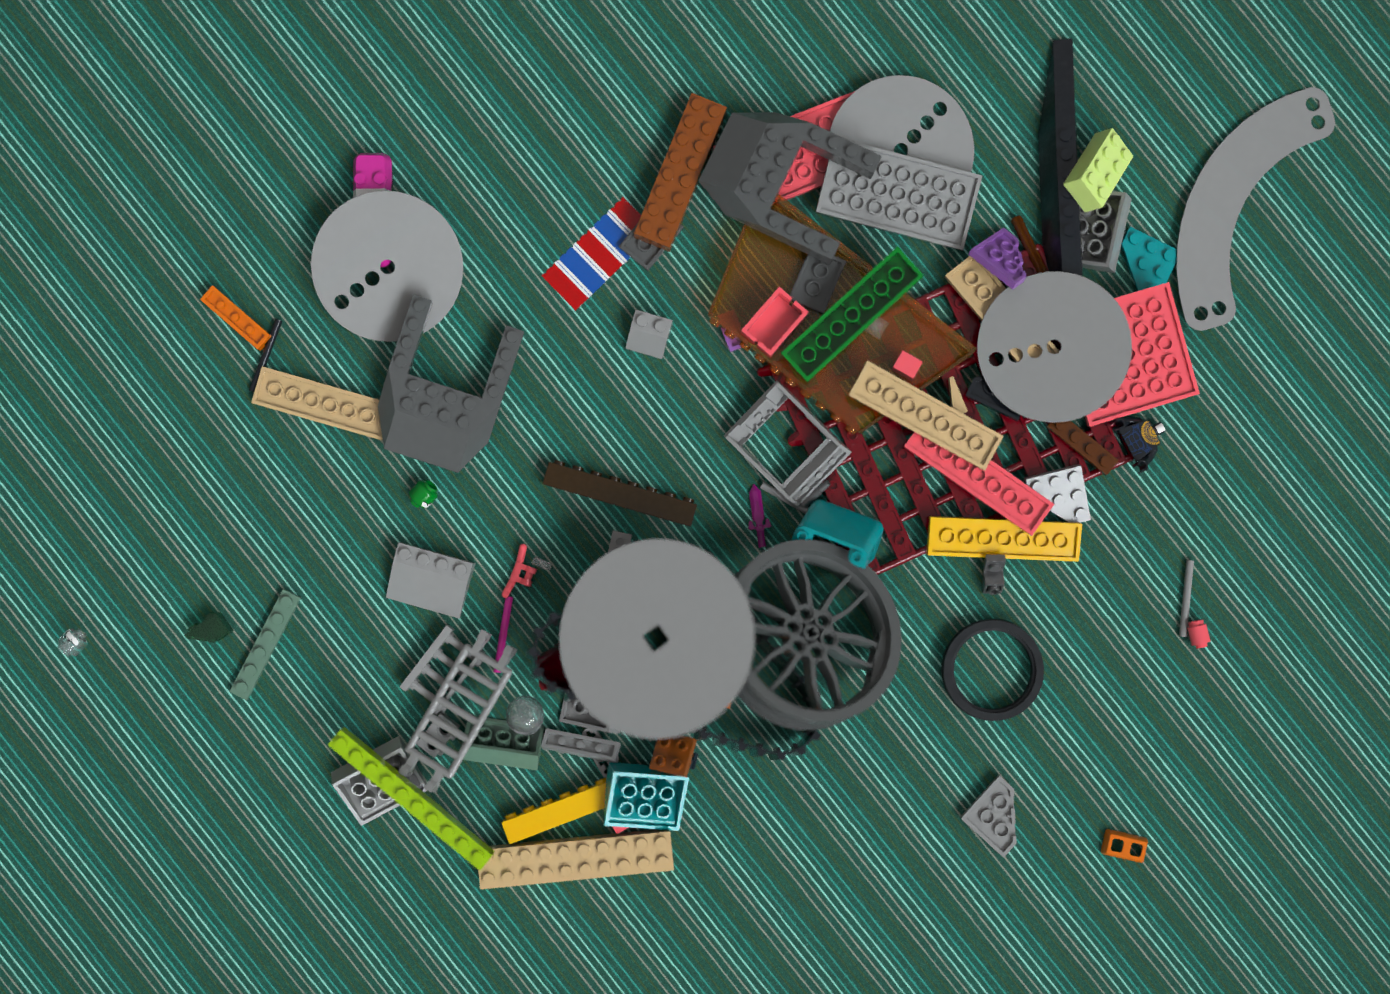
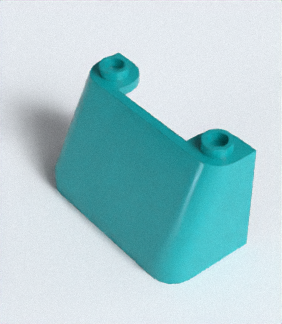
M816 500L811 504L797 526L791 541L812 540L814 534L850 547L848 553L849 561L851 564L864 569L875 559L884 528L881 522L825 500Z

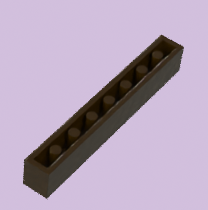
M558 460L548 464L543 485L691 527L697 507L693 499L683 497V500L675 498L676 494L665 492L664 495L657 493L658 489L648 486L646 490L638 488L639 484L631 481L624 484L620 482V478L609 476V479L602 477V473L592 470L591 473L583 472L584 468L579 466L565 467V462Z

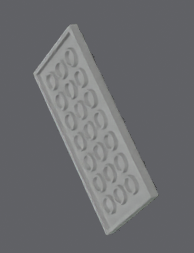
M854 141L851 142L882 156L871 179L828 160L816 213L961 251L964 249L982 175Z

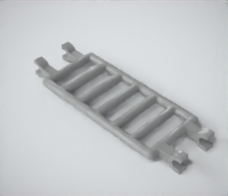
M482 629L473 646L470 644L463 646L405 747V752L410 756L399 773L411 777L418 760L434 769L435 773L424 788L429 792L433 791L436 793L444 776L448 779L454 776L512 675V670L507 665L516 654L517 649L506 645L500 660L496 661L481 652L492 634ZM468 653L503 673L498 684L463 664ZM460 670L492 689L493 692L488 701L455 682L453 679L457 672ZM449 687L483 707L478 718L444 698ZM439 704L474 725L468 735L434 715ZM429 721L464 742L459 752L424 731ZM419 738L454 759L449 769L414 748Z

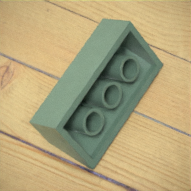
M487 718L463 760L538 770L545 726ZM467 721L464 733L468 735L474 725Z

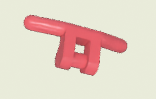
M525 544L519 546L516 563L509 581L502 592L503 598L509 597L516 582L528 587L532 585L531 579L533 574H536L537 569L523 564L527 550ZM521 569L526 571L524 578L519 577Z

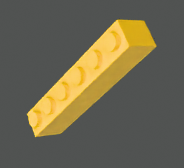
M606 778L595 781L596 785L588 787V784L577 788L578 791L570 794V791L559 795L560 798L552 801V798L541 802V806L535 808L534 805L528 806L520 814L516 815V812L506 815L501 823L509 844L604 809Z

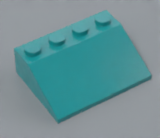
M609 762L605 790L604 826L679 831L689 776L687 775V778L655 771L649 769L650 765Z

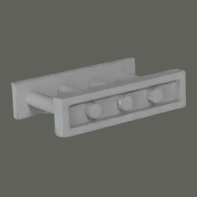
M445 626L401 684V689L405 692L409 689H415L432 702L435 695L419 683L418 677L421 673L427 674L440 685L443 683L445 678L430 668L431 665L429 663L433 658H438L449 668L454 664V661L445 655L441 649L444 643H450L460 652L464 646L463 643L454 637L452 632L455 629L452 626ZM468 653L467 657L472 660L468 667L472 669L475 665L479 667L483 661ZM459 670L457 674L461 677L457 683L461 685L468 675ZM449 687V693L445 697L447 700H450L456 692ZM439 704L434 714L444 713L447 708Z

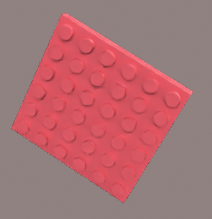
M1169 282L1114 298L1123 310L1130 328L1132 339L1131 361L1125 379L1116 393L1099 409L1085 416L1088 427L1200 394Z

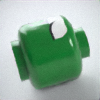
M419 480L409 491L410 502L417 508H428L438 497V488L430 480Z

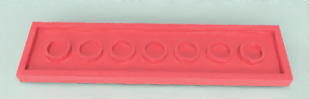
M915 432L904 446L908 451L1030 536L1034 534L1054 505V503L992 460H990L987 468L982 470Z

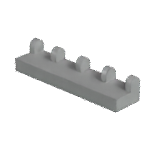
M548 728L545 729L541 744L543 750H552L562 754L567 753L577 755L578 757H588L598 761L603 760L618 763L619 761L618 754L621 746L620 742Z

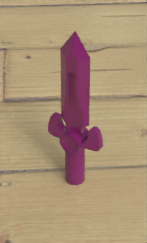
M753 484L749 496L752 518L756 522V526L753 525L752 521H749L748 529H756L758 547L762 548L766 547L764 528L771 527L769 519L765 520V525L762 523L765 518L761 491Z

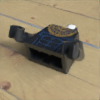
M1130 416L1112 420L1111 423L1114 422L1117 426L1113 430L1125 452L1128 454L1124 443L1133 457L1131 463L1134 464L1132 466L1139 467L1140 471L1138 474L1144 472L1158 451L1157 446L1161 444L1157 436L1165 432L1163 424L1158 422L1152 426L1149 420L1143 421L1140 417Z

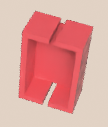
M780 287L770 296L740 333L751 344L757 343L756 348L769 359L808 315V311L796 300L790 306L792 297Z

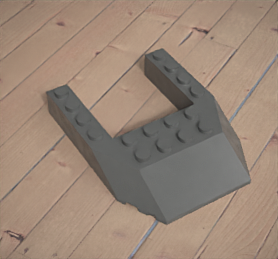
M732 113L699 179V183L707 190L710 197L715 200L726 216L830 265L840 242L771 210L801 147L869 179L872 178L882 156L813 123L780 113Z
M413 294L378 403L384 449L459 473L489 442L524 336V331L505 326L482 398L410 375L433 305L432 300Z

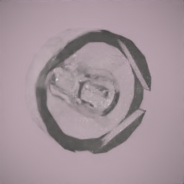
M531 696L515 698L507 707V725L515 733L525 736L534 734L541 728L544 721L542 705Z

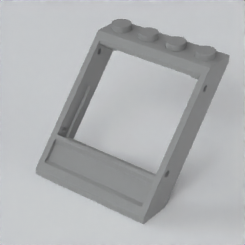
M777 380L724 435L786 499L797 507L852 453L805 405ZM789 398L827 438L781 484L743 445Z

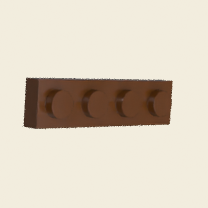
M1072 421L1049 422L1046 426L1105 476L1108 475L1119 461Z

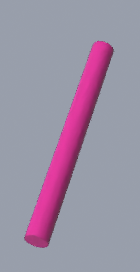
M511 596L505 598L496 661L500 660L505 649L513 597ZM494 668L493 672L501 673Z

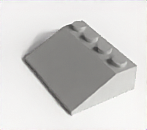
M1112 191L1104 206L1099 209L1084 212L1080 207L1083 268L1115 273L1132 200L1126 192Z
M398 542L386 598L460 619L476 563Z
M400 736L373 749V751L398 771H400L410 756L405 752L406 745ZM350 763L331 772L333 787L361 826L400 806V804ZM416 764L411 777H405L423 792H426L427 790L424 788L427 783Z

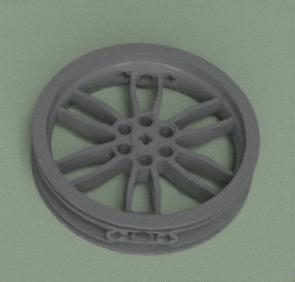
M817 540L784 542L765 550L734 575L745 593L750 608L762 612L778 623V626H767L753 622L754 633L780 637L783 641V645L763 658L753 669L750 667L747 678L737 696L748 708L762 718L790 729H824L862 713L885 693L893 680L900 659L901 627L898 613L889 591L879 576L868 565L863 569L851 564L848 558L849 551L831 543ZM793 562L800 590V605L789 587L782 566L783 563ZM804 563L820 567L841 580L825 596L817 610L813 608L811 586ZM771 567L774 570L780 596L789 614L768 603L748 597L751 583L762 572ZM846 584L857 598L842 612L833 617L827 609L835 595ZM861 602L871 624L873 641L859 635L836 632L833 629V623L851 612ZM800 612L804 614L805 619L800 616ZM818 619L822 621L823 625L819 624ZM787 625L792 627V632L789 631ZM823 637L827 639L828 644L824 642ZM838 642L850 643L869 649L870 654L867 662L852 656L838 647ZM793 644L797 646L798 651L793 648ZM811 650L815 652L816 657L811 654ZM783 653L788 658V661L780 675L767 688L756 676V673L772 658ZM827 655L846 665L866 671L863 687L845 703L842 699L837 676ZM799 659L803 662L805 686L813 710L790 704L773 693V690L790 674ZM816 665L827 683L834 704L832 708L823 709L816 682Z

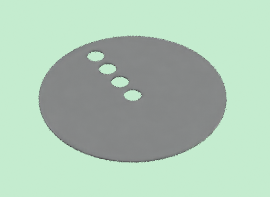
M905 75L887 76L863 85L841 105L830 128V132L847 140L894 152L897 144L903 143L908 148L907 156L967 172L972 171L974 140L965 113L954 98L945 90L930 81L918 77ZM942 102L946 105L947 111L945 115L937 116L934 113L933 106L935 103ZM924 116H930L934 121L933 127L929 130L923 129L920 125V120ZM913 129L921 134L920 141L915 144L907 139L908 132Z
M375 191L348 200L326 219L314 242L311 256V272L317 295L334 320L350 332L361 337L376 341L392 342L398 341L413 294L432 300L433 303L423 333L433 328L447 315L454 305L461 288L463 257L453 229L434 207L406 193ZM384 260H391L394 263L395 269L392 273L385 274L381 271L380 265ZM370 271L376 272L380 277L378 284L374 286L367 284L365 281V276ZM360 283L364 287V294L360 297L352 296L350 293L352 284ZM338 295H345L349 299V305L346 308L340 309L336 307L334 300Z
M1068 272L1034 274L1026 277L1024 282L1016 288H1006L988 308L980 326L977 342L980 369L985 382L993 394L1012 411L1029 419L1042 422H1065L1079 419L1103 406L1116 393L1125 379L1132 353V339L1128 321L1117 301L1103 287L1092 280ZM1058 340L1061 343L1059 353L1052 354L1047 350L1049 341ZM1038 344L1042 348V354L1038 358H1032L1028 355L1027 350L1030 345ZM1018 348L1022 351L1023 357L1019 362H1012L1008 358V353L1011 349ZM999 352L1002 354L1003 363L1000 366L990 364L989 356L992 353Z

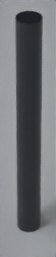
M275 319L270 331L271 338L266 342L249 391H255L261 368L267 365L283 322L281 320Z

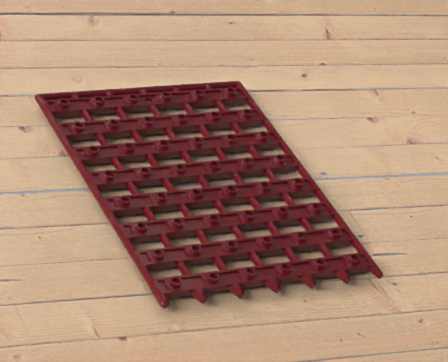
M1036 244L1035 246L1048 271L1043 247L1041 244ZM1026 249L1020 251L1023 259L1022 268L1026 272V277L1037 274ZM950 283L886 311L871 325H875L887 353L870 360L861 337L858 336L844 349L852 369L835 375L829 363L815 376L818 384L803 391L800 390L788 364L789 362L785 357L757 369L758 376H773L775 382L777 380L785 386L807 408L808 406L804 398L819 391L822 392L833 419L823 424L828 429L837 426L846 447L852 452L839 466L853 461L865 489L848 496L835 469L823 481L828 480L831 484L824 491L828 498L827 502L855 512L852 502L869 496L896 556V559L883 565H879L875 556V559L868 566L877 575L926 554L927 545L914 550L902 523L903 521L919 515L928 534L929 516H941L937 506L954 499L961 517L984 518L975 497L944 475L943 477L950 492L933 499L921 472L931 466L926 462L918 464L913 453L904 448L907 443L906 436L914 432L908 428L902 430L899 423L866 405L851 410L839 382L855 375L858 378L866 361L877 366L891 360L892 365H894L902 350L910 354L909 351L925 344L937 372L921 379L917 371L912 381L897 373L898 378L927 393L926 385L941 379L949 396L948 378L954 377L968 410L964 414L983 424L975 406L979 403L965 397L968 388L959 371L976 363L981 376H983L977 354L978 334L981 326L979 323L980 319ZM944 294L956 322L940 329L928 301ZM910 310L922 337L905 344L893 316ZM960 329L972 357L956 363L944 335ZM1051 340L1054 346L1060 351L1061 343L1058 340ZM994 352L989 356L991 365L999 366L994 356L999 352ZM788 398L777 410V412L788 410L796 427V431L788 438V444L790 446L804 445L808 456H810L823 443L820 435L821 431ZM872 410L884 438L867 445L855 417ZM998 413L1004 426L994 431L1001 435L1008 434L1020 461L1003 468L996 451L991 460L1009 473H1013L1021 468L1024 469L1027 477L1045 473L1047 470L1042 459L1058 452L1064 467L1076 464L1081 465L1084 482L1102 475L1098 469L1089 472L1083 457L1048 428L1047 430L1054 446L1038 452L1026 424L1035 420L1022 417L1021 415L1016 422ZM1107 421L1088 427L1089 430L1085 431V433L1093 437L1098 444L1119 460L1112 468L1113 470L1133 461V457L1125 443L1128 454L1124 456L1112 430L1116 424ZM887 445L900 473L883 480L871 452ZM903 480L915 508L899 515L886 487ZM996 513L987 517V519H1004V517ZM837 542L835 543L836 546H839L845 550H850V547L839 544Z

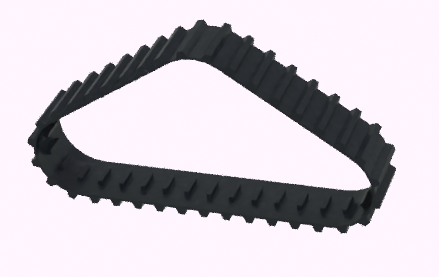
M553 612L548 616L547 624L543 628L536 627L531 636L535 641L532 648L527 650L526 658L532 660L534 671L530 675L531 678L539 679L546 686L545 693L548 695L553 692L564 695V701L569 703L574 698L578 699L572 688H569V691L556 687L557 682L555 681L550 683L543 676L544 669H539L536 656L540 655V651H536L537 641L539 638L543 640L545 634L542 632L551 624L553 627L558 626V621L562 620L563 615L559 616ZM753 616V622L756 623L757 619ZM754 633V645L757 644L766 656L781 647H773L768 641L769 636ZM781 653L771 659L778 667V672L781 673L787 661L781 656ZM793 668L786 678L792 683L791 686L796 688L803 696L802 700L806 702L808 709L813 710L806 690L804 676L800 677ZM701 727L700 730L697 729L691 732L694 733V738L698 741L711 738L715 746H724L728 743L731 744L732 751L739 752L749 749L750 756L763 757L764 754H768L770 760H784L786 754L791 756L803 755L806 753L805 746L810 741L819 740L821 737L817 730H805L802 733L804 736L798 743L790 744L791 749L781 752V748H773V751L764 749L761 743H756L755 746L744 743V738H737V740L727 738L724 732H719L718 735L706 732L707 727Z

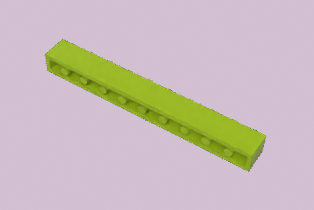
M346 727L340 729L330 741L328 746L479 871L493 856L495 851L404 775L400 774L398 770Z

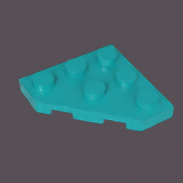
M1132 227L1127 229L1122 240L1121 249L1125 254L1127 266L1131 277H1133L1136 291L1166 283L1177 262V249Z

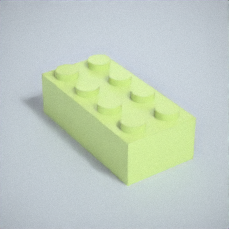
M1113 128L1094 134L1064 182V186L1084 212L1104 206L1133 158L1132 153Z

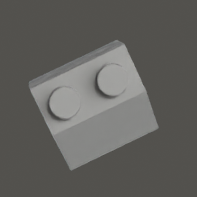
M635 310L626 349L662 359L673 320Z

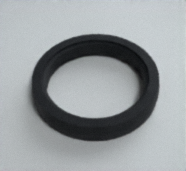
M985 619L967 625L953 636L943 654L941 674L947 694L960 710L977 719L1000 721L1022 713L1033 703L1043 683L1044 664L1037 644L1025 630L1008 621ZM985 631H1001L1013 636L1024 647L1030 660V679L1023 694L1010 705L997 709L981 708L969 702L961 694L954 677V663L962 645L974 635Z

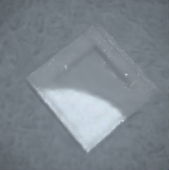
M538 557L533 558L531 563L547 571H551L553 566L552 563Z

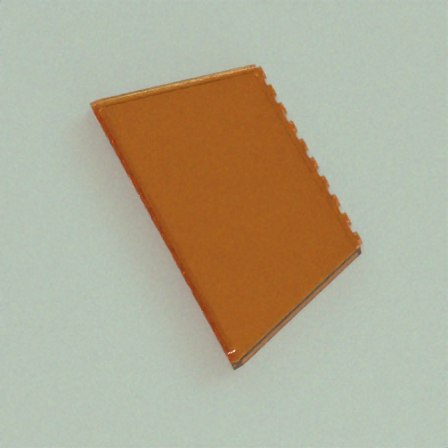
M778 194L771 210L837 240ZM745 224L708 312L709 322L714 327L718 328L720 326L724 329V334L728 338L738 340L740 342L739 346L747 352L750 350L756 354L754 356L755 359L762 364L766 362L770 365L769 369L774 374L784 376L786 378L784 381L788 385L798 387L801 390L799 392L807 399L811 397L816 401L815 405L820 410L824 411L826 409L830 412V417L837 423H840V421L846 425L845 429L853 435L855 433L860 435L885 417L881 413L848 396L866 361L873 363L922 391L970 357L977 349L906 293L815 377L807 382L781 353L823 314L804 307L808 311V315L771 358L757 348V343L753 345L740 334L744 326L778 287L790 295L807 254ZM841 242L834 256L845 260L846 263L824 313L874 269ZM902 350L922 361L912 381L891 370Z

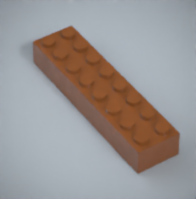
M691 93L635 229L634 238L670 252L726 116V106Z

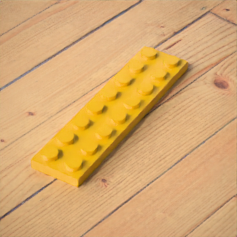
M929 516L926 554L932 556L985 558L986 555H1005L1006 559L1079 562L1082 523L1042 521L1034 534L1030 536L1007 519Z

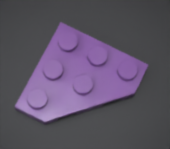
M1002 228L973 247L968 254L1011 289L1019 286L1026 278V272L1022 268V254L1018 250L1019 240L1005 228Z

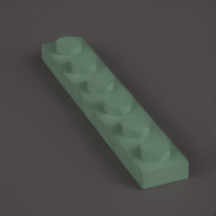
M286 589L282 590L229 692L244 700L249 699L301 597Z

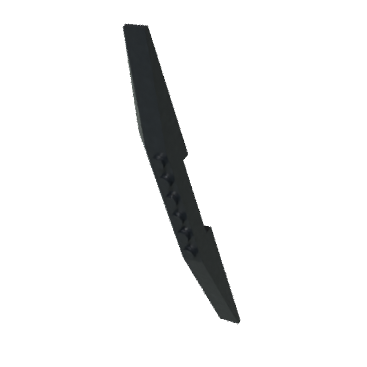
M1073 38L1053 40L1038 131L1042 246L1049 272H1068L1083 277L1080 205L1064 186V182L1078 161Z

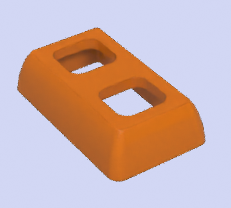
M1106 829L1101 854L1143 863L1148 839ZM1113 839L1123 840L1121 852L1111 850ZM1132 843L1142 845L1140 856L1130 855Z

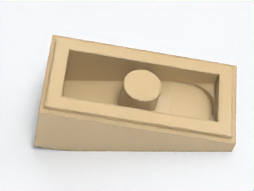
M949 377L950 405L964 414L968 411L954 377Z

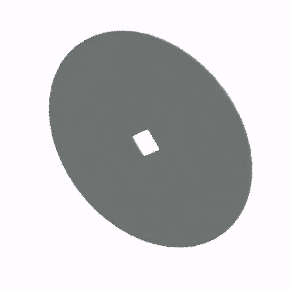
M648 539L626 544L596 561L582 575L573 588L564 608L559 634L560 655L564 673L574 694L582 705L594 717L612 729L627 735L647 739H665L688 734L705 726L719 716L732 703L741 690L751 667L755 644L751 609L744 591L732 573L719 560L702 549L684 542L667 539ZM659 625L669 641L656 651H652L643 636Z

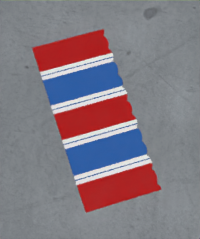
M622 197L621 201L614 205V208L609 209L607 214L603 215L601 220L597 221L594 227L587 231V234H584L579 241L575 242L573 247L569 248L566 254H563L560 260L556 261L553 267L548 268L546 273L541 276L576 311L630 258L618 246L639 222L641 214Z

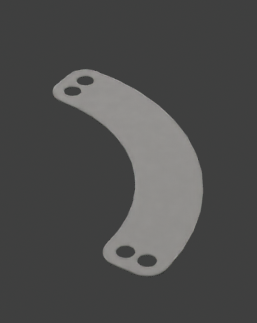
M1310 87L1286 95L1251 115L1222 141L1198 175L1182 216L1177 242L1176 263L1178 292L1186 323L1192 329L1203 331L1227 324L1233 319L1236 305L1231 288L1229 266L1232 235L1237 218L1252 189L1269 169L1291 152L1309 143L1326 138L1334 130L1335 119L1327 95L1321 89ZM1308 98H1316L1318 100L1319 108L1316 111L1307 109L1306 101ZM1314 116H1321L1324 119L1325 124L1323 128L1315 129L1312 126L1311 120ZM1217 301L1225 305L1226 309L1222 315H1216L1212 311V305ZM1197 307H1204L1207 310L1208 315L1205 320H1197L1195 318L1194 310Z

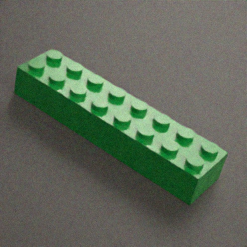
M896 247L781 354L809 382L916 285L924 275Z

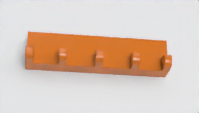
M212 285L200 300L257 350H263L264 344L271 338V335Z

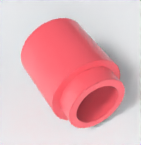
M1203 619L1188 622L1189 627L1187 630L1191 646H1196V649L1207 647V643L1211 642L1207 624L1204 623Z

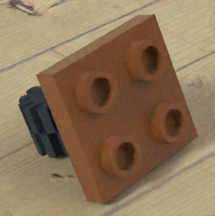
M682 735L657 739L649 769L687 778L689 769L695 770L699 755L694 752L697 740Z

